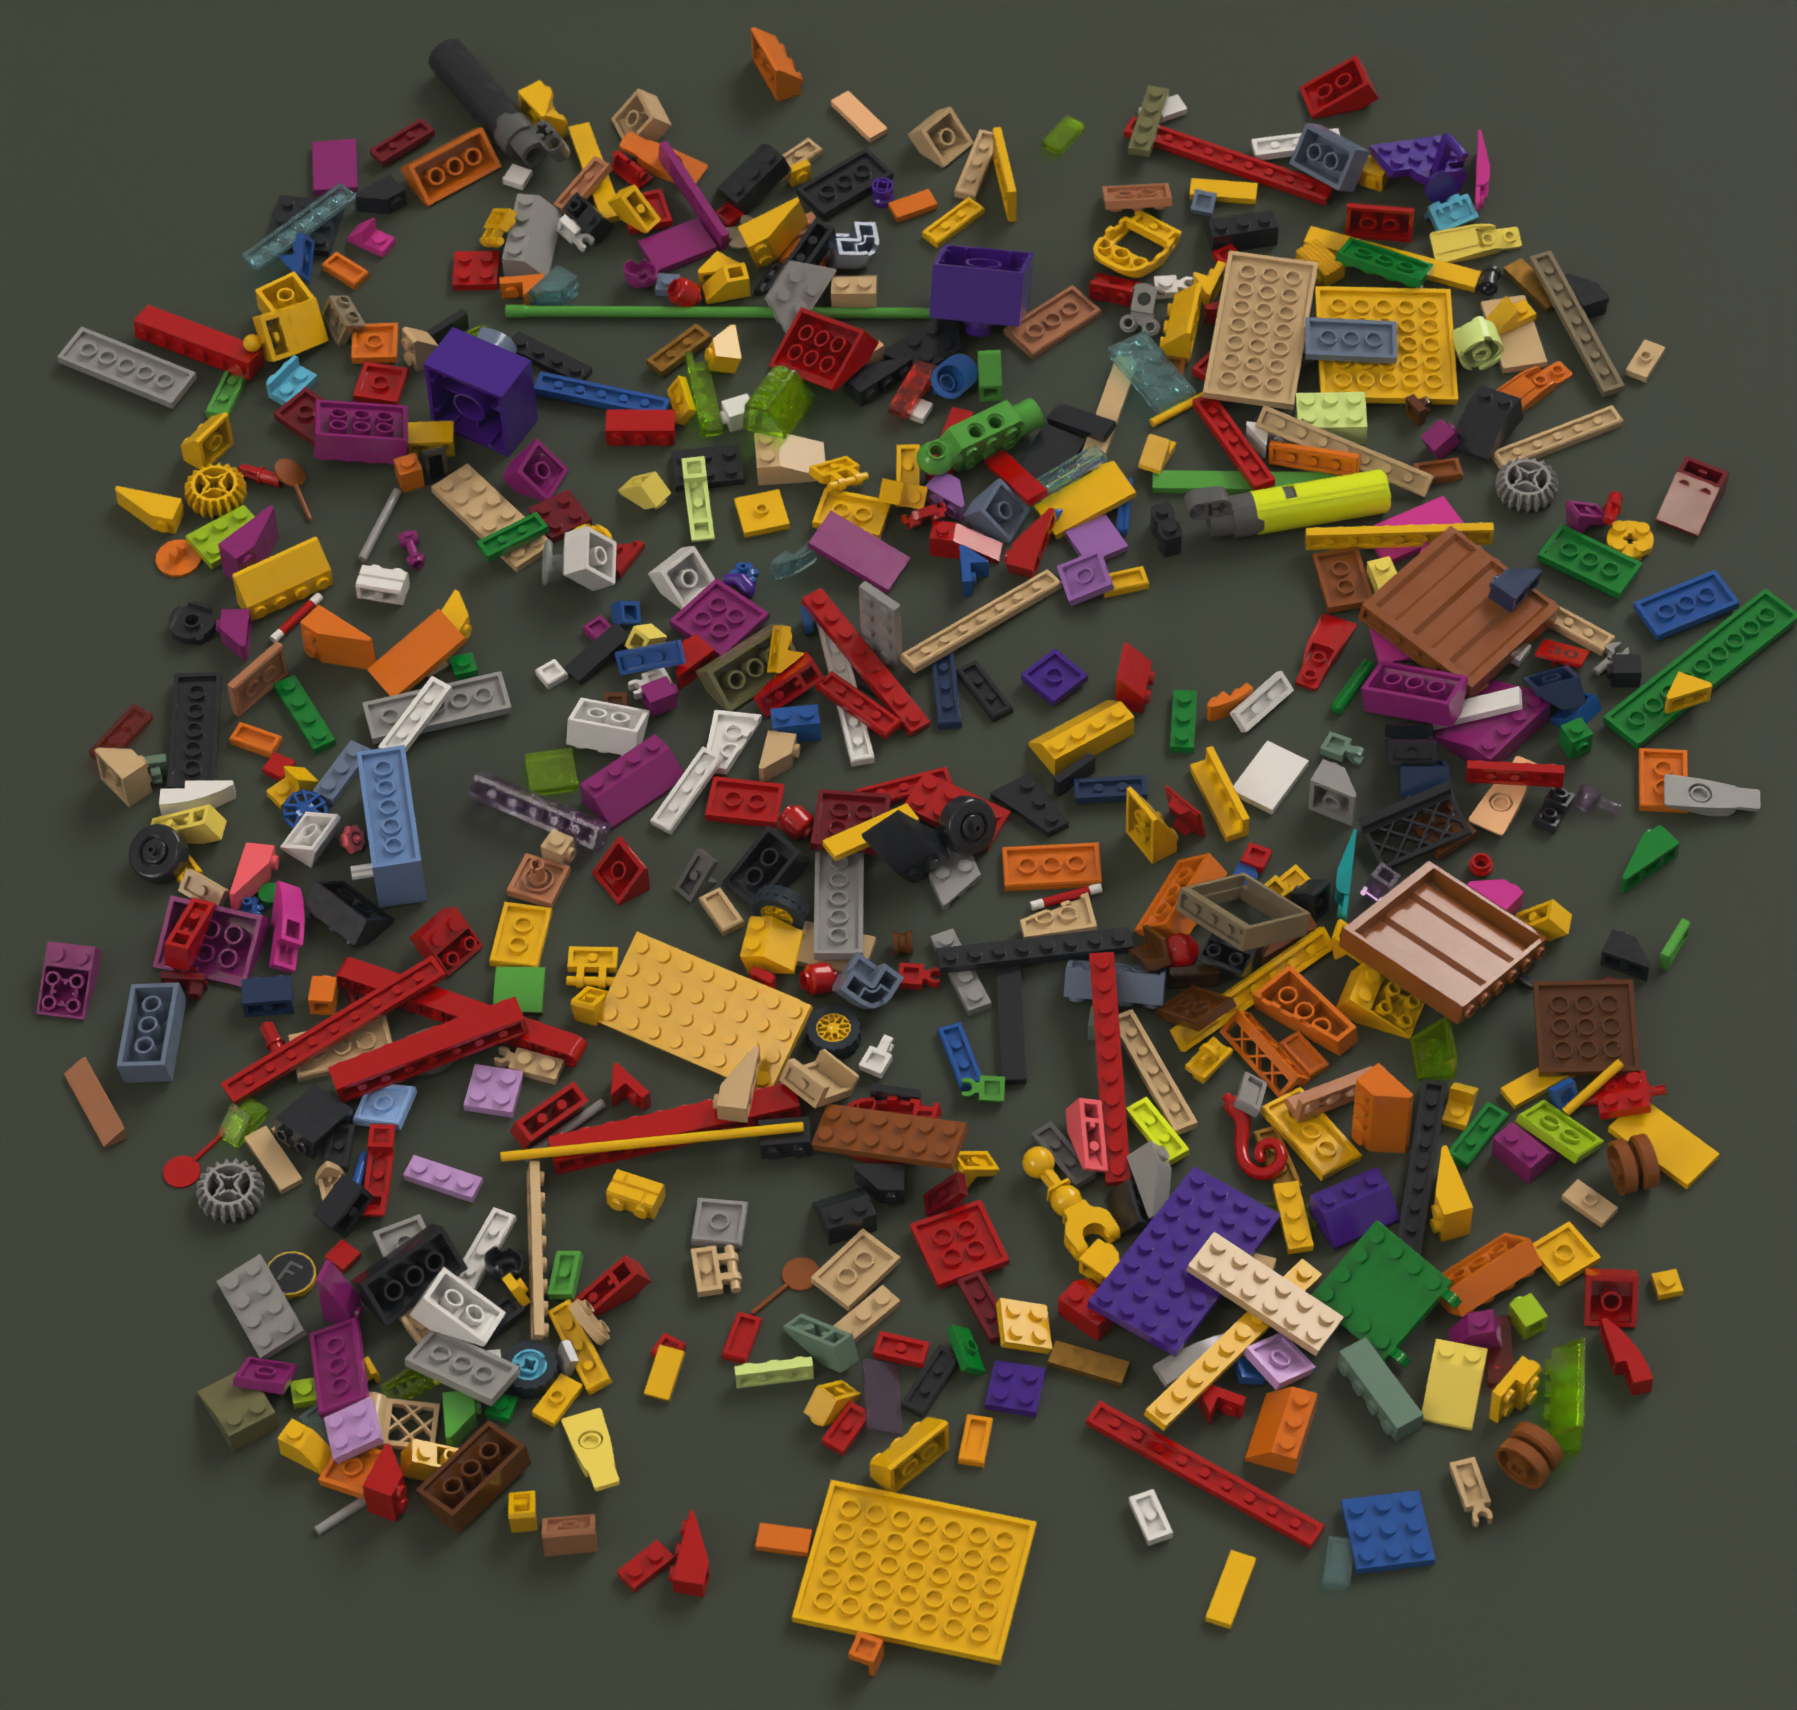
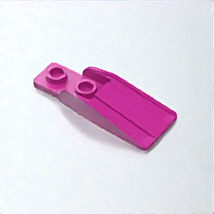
M1478 129L1474 202V208L1479 216V208H1484V199L1488 196V182L1490 179V163L1480 129Z

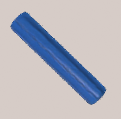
M1130 477L1127 478V480L1133 487V479ZM1132 500L1118 507L1116 529L1120 535L1125 536L1128 534Z

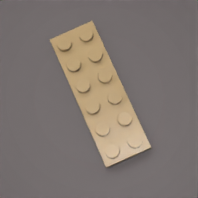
M468 463L431 486L432 493L481 539L524 518L511 503ZM543 535L500 557L518 573L543 556L544 543L548 538Z
M1213 1232L1186 1269L1187 1272L1314 1356H1317L1344 1318L1216 1232Z

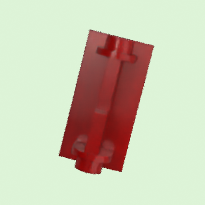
M616 150L613 152V162L610 164L613 168L612 171L630 185L635 184L640 189L654 179L653 176L647 173L645 168H641L625 156L623 151Z

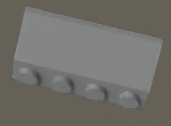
M517 194L513 210L517 212L514 218L516 222L513 228L508 231L502 257L504 277L544 273L545 281H548L559 235L556 228L559 219L563 216V212L539 195Z

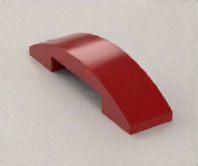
M370 1124L364 1188L375 1198L361 1216L385 1217L393 1173L395 1125Z

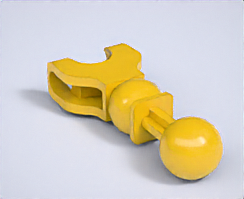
M1041 1146L1032 1147L1023 1156V1169L1027 1175L1035 1179H1041L1047 1186V1201L1050 1202L1054 1212L1059 1216H1063L1062 1222L1065 1225L1064 1245L1070 1254L1079 1261V1258L1088 1249L1084 1237L1089 1234H1098L1108 1243L1120 1239L1119 1226L1109 1211L1101 1207H1093L1085 1199L1082 1200L1079 1190L1070 1185L1069 1178L1062 1181L1053 1170L1055 1165L1053 1154L1047 1148Z

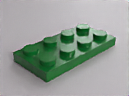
M1352 237L1338 250L1335 261L1340 262L1343 266L1362 269L1367 274L1383 276L1388 281L1402 282L1410 288H1420L1431 275L1434 264Z
M1560 524L1537 556L1538 561L1617 599L1621 598L1643 566L1642 562L1563 524Z

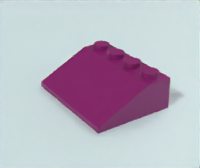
M316 400L314 458L324 461H361L369 464L389 463L394 465L393 459L407 455V406Z
M1492 680L1488 687L1476 696L1518 686ZM1520 687L1522 691L1521 710L1442 728L1433 735V739H1436L1439 744L1466 762L1467 760L1506 761L1549 720L1551 703L1536 695L1531 689Z
M170 895L153 967L173 971V967L165 966L164 943L189 904L190 899ZM215 905L198 956L191 967H198V973H205L206 979L242 987L241 979H250L265 944L270 919L262 915Z

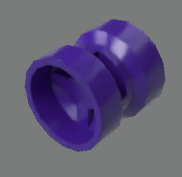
M880 177L872 182V203L877 208H888V203L894 201L892 180Z

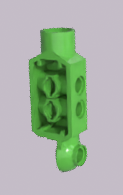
M1027 398L1015 405L1005 400L949 427L940 438L922 445L916 454V461L924 472L931 475L944 474L951 467L956 472L963 469H971L976 463L991 457L1001 450H1010L1021 437L1043 427L1044 417L1042 411L1032 398Z

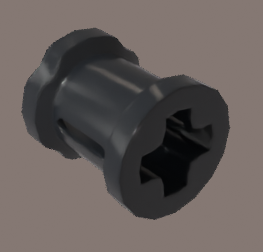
M1487 265L1482 268V280L1478 284V290L1482 294L1494 295L1497 293V282L1501 278V270L1493 265Z

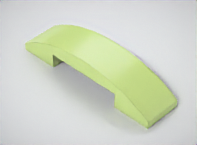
M705 457L681 458L691 541L715 540Z

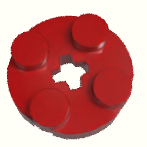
M945 502L939 505L940 508H937V505L934 504L912 511V515H909V518L906 517V514L902 515L903 526L907 525L908 530L922 526L923 521L930 519V523L933 520L939 521L944 519V513L947 512Z

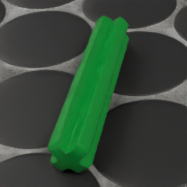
M1364 659L1332 702L1330 710L1337 715L1342 714L1374 670V663L1372 661Z

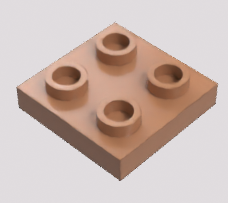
M525 853L507 888V896L553 909L571 873V867Z

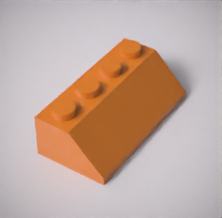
M479 127L470 130L400 169L410 189L426 206H429L502 166L483 128Z
M1210 853L1178 860L1134 929L1135 933L1145 937L1143 926L1149 925L1164 936L1165 940L1177 933L1190 934L1198 923L1176 910L1180 888L1223 878L1227 875L1226 870Z
M1379 1063L1356 1079L1351 1135L1358 1145H1362L1371 1152L1406 1153L1409 1147L1414 1095Z
M1503 1233L1442 1272L1444 1276L1453 1282L1454 1285L1450 1290L1462 1302L1456 1309L1443 1298L1439 1303L1449 1314L1464 1317L1467 1313H1473L1475 1311L1474 1308L1494 1300L1495 1295L1499 1292L1513 1288L1515 1282L1521 1278L1533 1275L1535 1269L1542 1266V1263L1531 1239Z

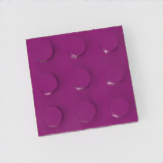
M716 578L669 621L670 627L688 639L695 633L715 649V657L718 658L756 632L769 620V613Z

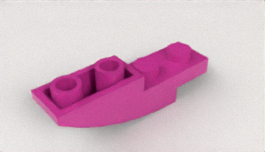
M281 881L276 882L271 918V926L274 927L269 967L292 974L296 970L298 949L303 946L304 902L299 887Z

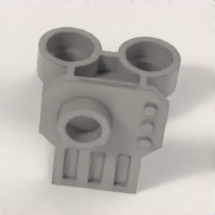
M1135 284L1133 286L1134 294L1130 309L1131 314L1124 315L1121 318L1120 327L1125 333L1131 334L1140 326L1147 337H1156L1161 331V326L1154 319L1155 314L1153 313L1156 295L1165 296L1166 293L1158 287H1153L1151 284ZM1143 292L1148 293L1151 297L1150 303L1147 305H1140L1138 303V296ZM1128 319L1133 322L1130 327L1125 326V321ZM1150 323L1155 325L1152 331L1147 330V325Z

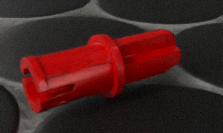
M244 463L239 465L238 472H241L244 478L256 481L257 484L264 483L280 488L283 484L277 478L275 472L266 470L263 466L258 468Z
M1618 491L1611 492L1608 496V501L1603 506L1604 515L1602 522L1608 524V526L1614 524L1617 516L1622 511L1621 503L1623 497Z
M266 1021L260 1026L268 1051L273 1052L285 1044L284 1039L280 1038L272 1021Z

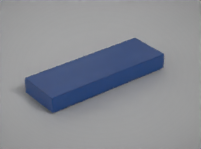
M681 639L615 652L620 676L686 663Z
M959 1022L937 1028V1034L960 1092L971 1090L970 1085L962 1084V1079L972 1078L975 1082H980V1075L982 1074L962 1023Z

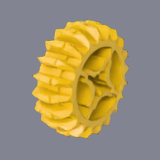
M220 462L215 466L209 463L208 467L201 465L200 471L193 470V474L188 476L184 487L188 506L190 509H193L195 514L200 513L203 518L209 515L213 519L216 515L221 517L223 514L231 512V510L238 508L239 505L244 504V499L247 495V485L242 473L238 472L236 467L231 468L228 463L224 466Z

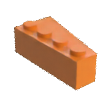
M1288 965L1253 993L1256 1010L1295 1032L1299 1030L1304 1037L1338 1056L1344 1054L1358 1042L1357 1027L1291 965Z

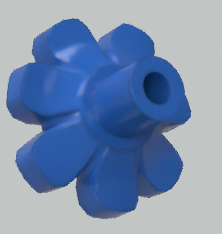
M739 562L735 564V569L729 571V574H746L754 584L757 583L756 577L759 576L758 569H753V564Z
M257 897L243 898V905L238 909L239 911L261 915V912L265 911L264 905L259 904V898Z

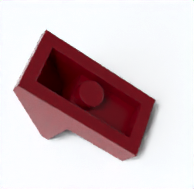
M957 1171L923 1194L927 1217L964 1205L963 1199L968 1196L965 1174Z

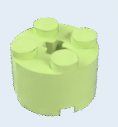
M1475 317L1471 322L1456 328L1452 332L1453 344L1461 365L1465 369L1472 370V367H1479V370H1483L1493 366L1501 359V352H1504V346L1497 328L1493 322L1485 320L1484 317Z

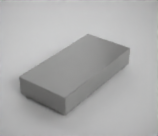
M1245 1071L1240 1081L1234 1107L1256 1118L1260 1112L1267 1082Z

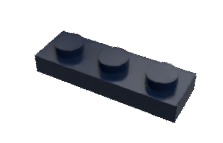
M1146 775L1074 779L1075 804L1126 801V788L1130 786L1147 800Z

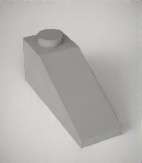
M1149 1141L1126 1157L1148 1218L1152 1220L1169 1199L1172 1168L1168 1160L1170 1156L1166 1148Z

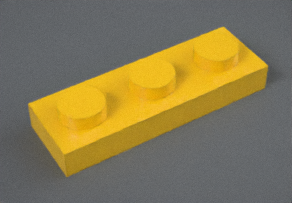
M1292 1181L1273 1184V1193L1278 1213L1281 1214L1280 1223L1288 1254L1313 1251L1314 1244L1299 1182Z

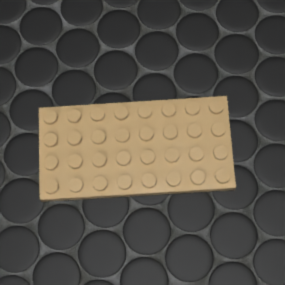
M1229 251L1204 383L1203 398L1259 406L1265 405L1288 410L1294 409L1305 346V317H1310L1318 262Z

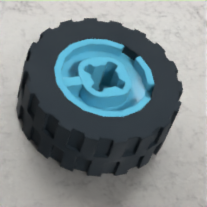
M520 1341L521 1343L512 1345V1348L508 1349L505 1352V1356L502 1357L520 1366L521 1374L507 1390L515 1397H520V1399L527 1398L533 1400L538 1397L541 1398L559 1376L556 1354L550 1346H546L541 1341Z

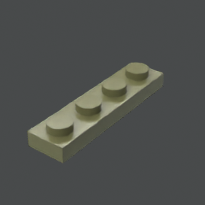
M1148 85L1128 146V154L1150 157L1170 95V89Z

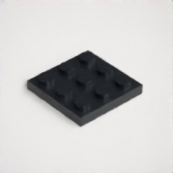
M280 195L265 238V249L294 253L293 245L296 240V234L305 233L315 241L313 255L330 257L344 214V202Z

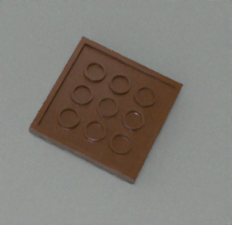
M1633 979L1533 981L1539 1076L1600 1075L1617 1059L1623 1063L1624 1067L1615 1075L1628 1074L1630 1072L1640 1073Z

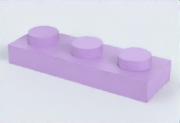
M413 1155L403 1174L406 1181L471 1203L474 1202L483 1185L482 1177Z

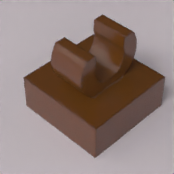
M1412 394L1406 397L1405 413L1419 427L1425 424L1426 415L1431 412L1428 406L1432 402L1427 396L1419 400Z

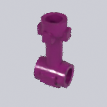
M416 530L402 532V534L398 535L400 547L407 548L410 556L406 558L408 565L414 570L422 568L425 557L423 553L419 554L416 544H419V538Z

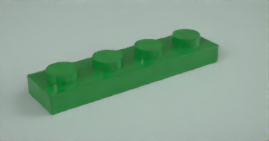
M295 674L274 683L275 692L314 754L316 755L336 746V739Z

